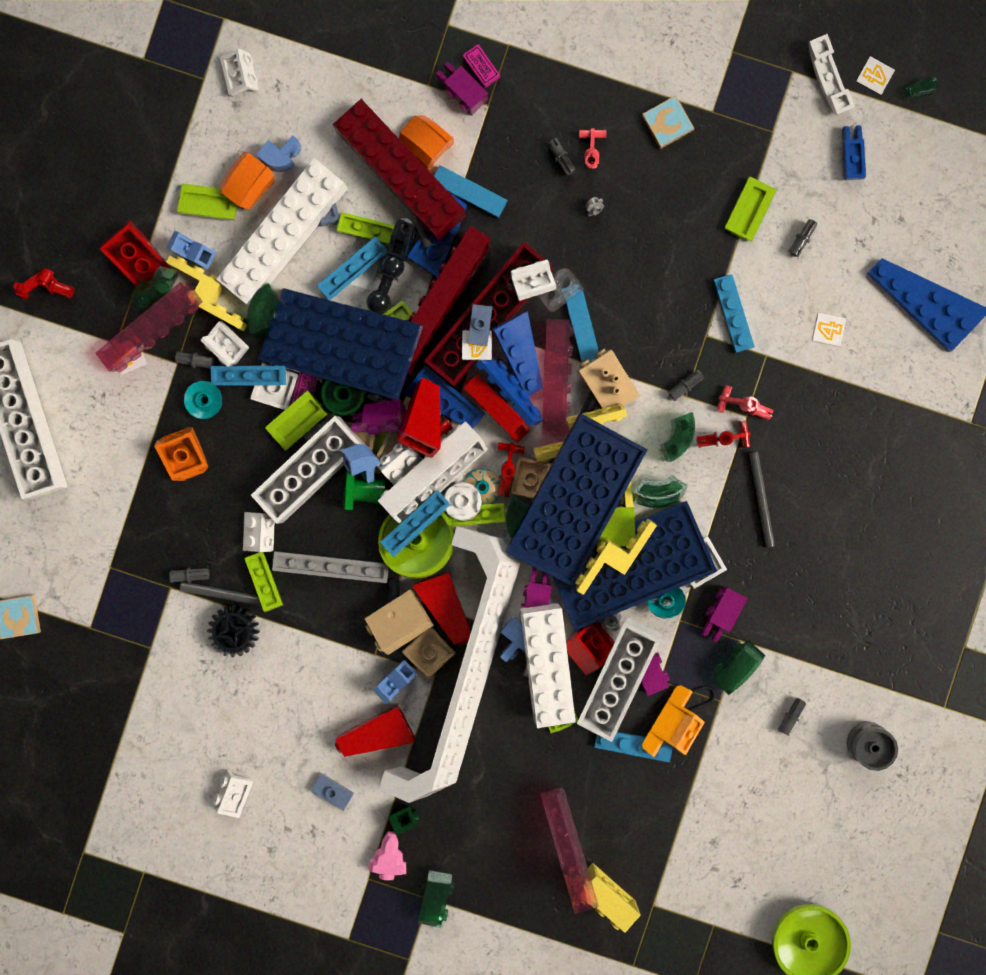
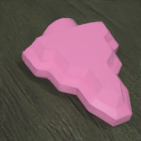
M394 831L386 833L382 839L381 848L376 850L375 856L370 859L368 867L369 871L378 873L379 878L382 880H393L395 875L406 874V862L403 861V853L398 849L399 841Z

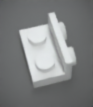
M236 49L220 57L229 95L235 96L248 89L252 91L258 90L257 78L252 65L253 60L248 52Z
M227 771L226 775L221 779L219 793L215 795L213 800L216 812L239 818L251 789L252 779L235 776L232 771Z

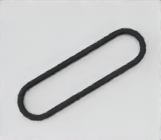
M702 686L692 690V692L694 693L702 689H709L711 690L713 696L710 701L692 707L688 710L693 711L695 709L701 708L712 703L715 699V691L713 690V688H711L710 686ZM668 700L658 703L654 706L652 711L654 719L657 720L658 718L655 715L656 708L666 704Z

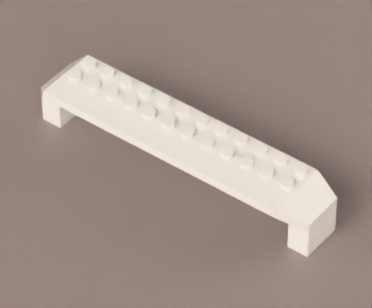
M457 526L451 545L475 552L487 576V580L431 769L422 774L403 766L386 770L379 790L408 803L427 797L457 781L521 564L517 558L505 552L507 544L502 538L469 528Z

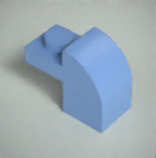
M293 135L281 149L268 140L256 156L271 170L286 172L295 167L291 158H295L300 153L302 145Z
M175 230L166 247L176 253V255L207 270L216 254L215 251L205 245L195 242Z
M357 444L343 449V464L352 476L360 473L367 484L373 482L374 472H376L375 467L380 465V462L372 450L364 444Z
M512 616L501 629V633L511 640L500 654V657L505 662L509 658L513 660L519 652L518 648L525 652L522 623Z
M403 660L378 683L373 691L387 704L417 673Z

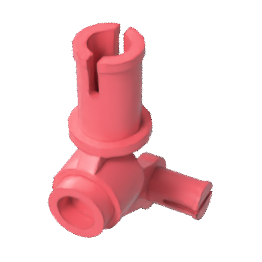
M595 128L579 130V138H591L590 148L584 153L586 168H597L599 152L594 148L595 138H606V130H595Z
M724 385L722 395L718 398L717 412L724 413L727 403L740 405L741 410L749 411V414L752 416L757 415L765 420H769L772 417L768 412L773 413V410L761 405L754 397H744L742 399L729 397L732 387Z

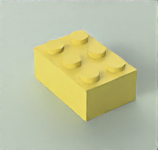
M594 863L578 879L581 898L587 904L591 902L596 907L595 910L602 917H608L615 929H621L623 932H626L640 917L636 900Z

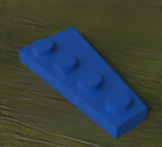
M452 195L466 211L467 204ZM461 222L439 242L427 231L432 246L423 249L419 239L408 254V259L438 279L440 275L439 269L444 262L446 263Z
M523 311L492 330L515 377L519 381V385L523 391L531 396L543 389L528 311Z
M428 365L424 366L402 393V395L411 398L414 387L423 377L440 386L441 414L461 424L466 421L472 429L485 415Z

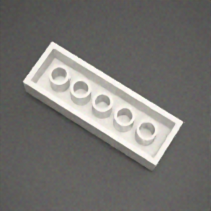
M334 416L251 496L276 524L283 523L344 466L343 449L357 444L365 445V443L352 432L351 428L341 417Z
M465 421L463 424L458 425L448 438L445 437L441 440V448L432 458L425 455L419 464L417 463L411 467L410 472L406 476L400 477L390 490L383 492L378 502L401 524L437 490L439 492L443 491L488 449L481 437Z
M558 603L520 609L534 723L537 728L574 723L575 713L562 608Z
M629 617L626 619L577 722L578 725L611 742L613 741L663 634Z

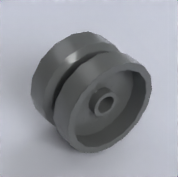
M868 721L862 722L853 727L848 734V750L865 768L874 771L884 770L896 760L898 755L897 741L891 733L879 724Z

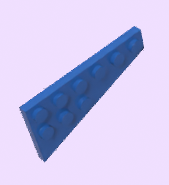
M883 258L867 273L948 352L953 351L986 316V307Z

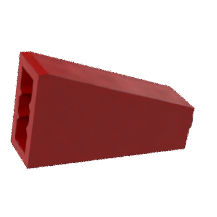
M478 374L468 379L463 387L466 392L516 443H519L531 431L526 422Z
M422 377L414 387L397 442L430 458L441 448L440 386Z
M450 571L414 583V590L453 644L459 643V646L467 644L471 630Z
M399 704L338 735L335 739V747L339 753L342 752L343 756L347 757L411 744L415 742L416 736Z

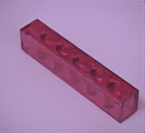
M180 282L99 349L96 355L109 372L124 371L128 367L127 364L140 358L142 356L141 353L145 349L152 348L156 344L155 341L168 335L174 325L181 324L185 320V316L196 312L203 301L190 283Z
M546 320L541 436L564 437L565 432L569 433L566 413H570V402H567V394L571 392V383H567L568 375H571L572 364L568 363V356H572V344H569V337H573V325H570V320Z
M556 788L541 793L540 796L574 913L577 914L599 907L565 791L564 789Z

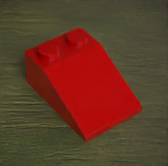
M131 220L100 246V250L142 293L171 269L170 265L166 263L165 259Z

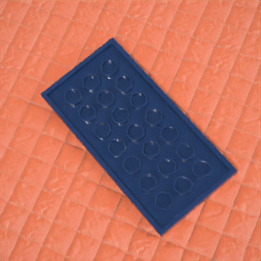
M283 288L258 360L275 366H285L286 369L398 401L423 326L414 322Z
M579 413L505 552L574 586L648 449Z
M687 501L635 522V537L638 534L637 529L642 521L646 522L647 519H650L657 526L625 575L604 563L584 595L576 590L577 584L572 586L552 576L575 631L717 572ZM595 545V547H594V549H593L591 555L589 556V558H588L586 564L588 563V561L590 560V558H593V559H594L595 556H596V554L598 553V552L596 551L597 545ZM620 546L627 551L628 548L626 546ZM586 564L580 574H584L587 570Z

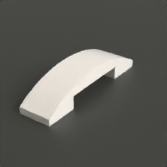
M828 34L809 41L810 56L818 83L834 114L838 115L854 108L849 90L844 89L832 54L834 50Z

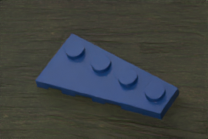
M502 359L481 360L476 365L479 370L484 369L488 373L487 379L492 384L495 382L502 389L500 394L505 399L514 403L512 405L513 409L528 426L538 425L543 421L539 409L532 404L529 395L523 391L518 379L512 375L505 361Z

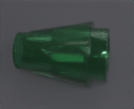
M927 76L907 87V96L910 99L933 95L934 92L938 91L936 77Z

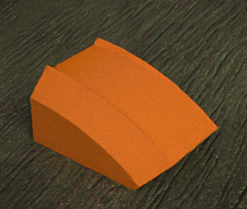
M415 115L399 132V139L428 170L454 144V138L425 115Z
M244 151L229 169L219 188L221 193L236 205L250 210L275 183V176L267 166L249 152Z
M193 427L164 436L157 440L154 445L173 481H184L204 473L208 468L205 455Z

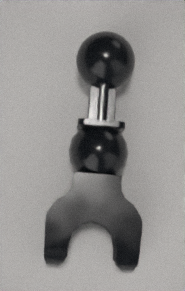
M400 218L395 224L386 252L388 255L382 259L380 264L381 271L378 273L382 275L379 287L377 290L372 291L366 300L369 311L384 314L390 309L391 299L388 295L393 280L398 282V277L402 275L405 267L404 261H406L417 236L416 227L408 218ZM409 228L408 232L404 234V229Z

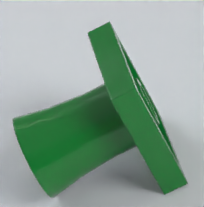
M345 470L343 509L353 510V501L381 505L378 500L383 492H385V479H376L367 484L365 480H354L355 475L352 476L348 470Z

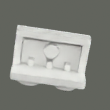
M548 260L538 261L511 271L512 283L519 301L556 290V284Z
M219 321L208 336L201 338L205 348L213 352L218 357V360L226 366L237 364L249 349L223 321Z
M397 443L388 455L380 458V465L377 467L395 485L400 477L406 476L410 472L411 467L417 463L419 464L423 459L414 449Z
M244 512L243 551H273L275 522L267 513Z

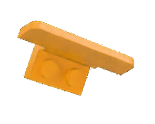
M677 686L645 738L642 747L653 757L656 756L664 741L680 753L686 755L705 722L684 708L693 693L690 689L683 686Z

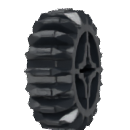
M232 605L231 609L229 606H225L224 611L219 609L217 611L218 615H212L214 621H210L208 625L213 628L207 629V632L212 633V636L208 637V640L214 639V643L211 646L215 647L217 645L216 651L218 653L224 650L223 656H227L229 652L231 657H235L236 653L238 656H242L243 651L248 653L250 652L249 647H255L253 641H258L259 637L254 634L260 633V630L255 629V627L259 625V622L253 623L252 620L256 616L249 617L250 610L244 613L243 606L239 607L237 611V606ZM233 616L239 617L245 624H238L236 619H233ZM226 617V629L220 632V625ZM234 628H236V630H237V629H241V630L237 631V633H235V634H234V633L232 634L231 632H230V633H227L228 631H230L231 629H234ZM248 630L247 639L241 645V634L243 631ZM222 638H229L234 646L227 644Z

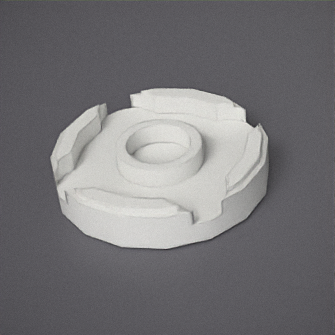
M455 483L444 494V497L451 504L446 509V512L455 520H470L480 511L482 504L481 495L469 483Z

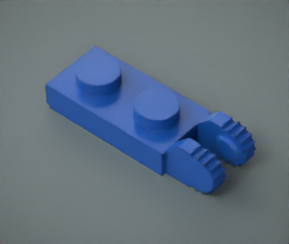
M861 125L855 126L854 139L851 140L849 126H844L842 129L845 180L865 179L866 163Z

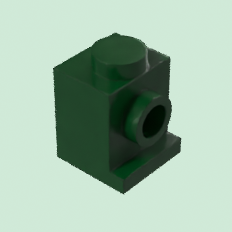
M410 806L388 816L397 836L418 826L416 821L420 820L416 810H411ZM404 817L409 818L408 824L402 823Z

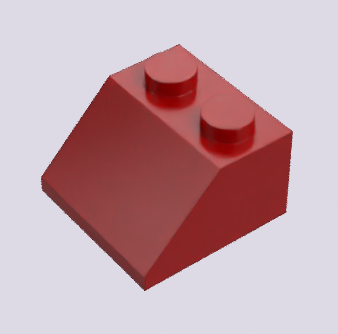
M598 621L578 629L566 640L567 653L585 675L599 669L605 663L615 643Z

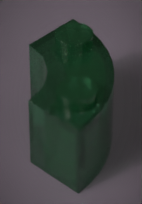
M159 266L152 279L140 281L134 290V309H148L162 303L175 285L179 269Z
M269 283L265 284L255 293L248 307V327L251 335L255 338L267 333L268 329L271 328L272 314L277 304L280 303L273 286Z
M693 412L671 420V434L664 443L660 444L666 462L676 460L689 448L695 433Z
M673 475L662 481H651L644 478L633 491V502L650 508L669 506L685 495L688 485Z
M515 495L510 500L506 511V527L511 539L529 507Z
M750 640L743 644L738 643L733 648L732 655L724 663L716 666L712 680L730 695L748 680L766 655Z
M429 870L418 923L441 928L442 921L446 922L448 916V909H445L448 894L452 895L454 883L451 882V874Z

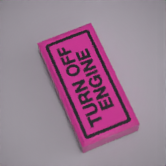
M479 44L463 54V59L484 88L500 78V74Z
M299 373L292 404L306 391L315 396L318 384L316 377Z

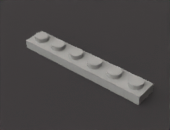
M274 551L272 571L387 583L389 567L386 563Z

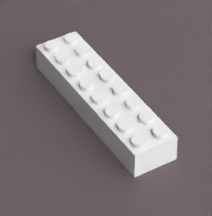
M314 158L219 275L217 280L244 303L253 307L320 224L322 217H325L330 211L331 206L348 189L345 183Z
M10 339L0 343V434L21 499H34L68 488L22 344Z

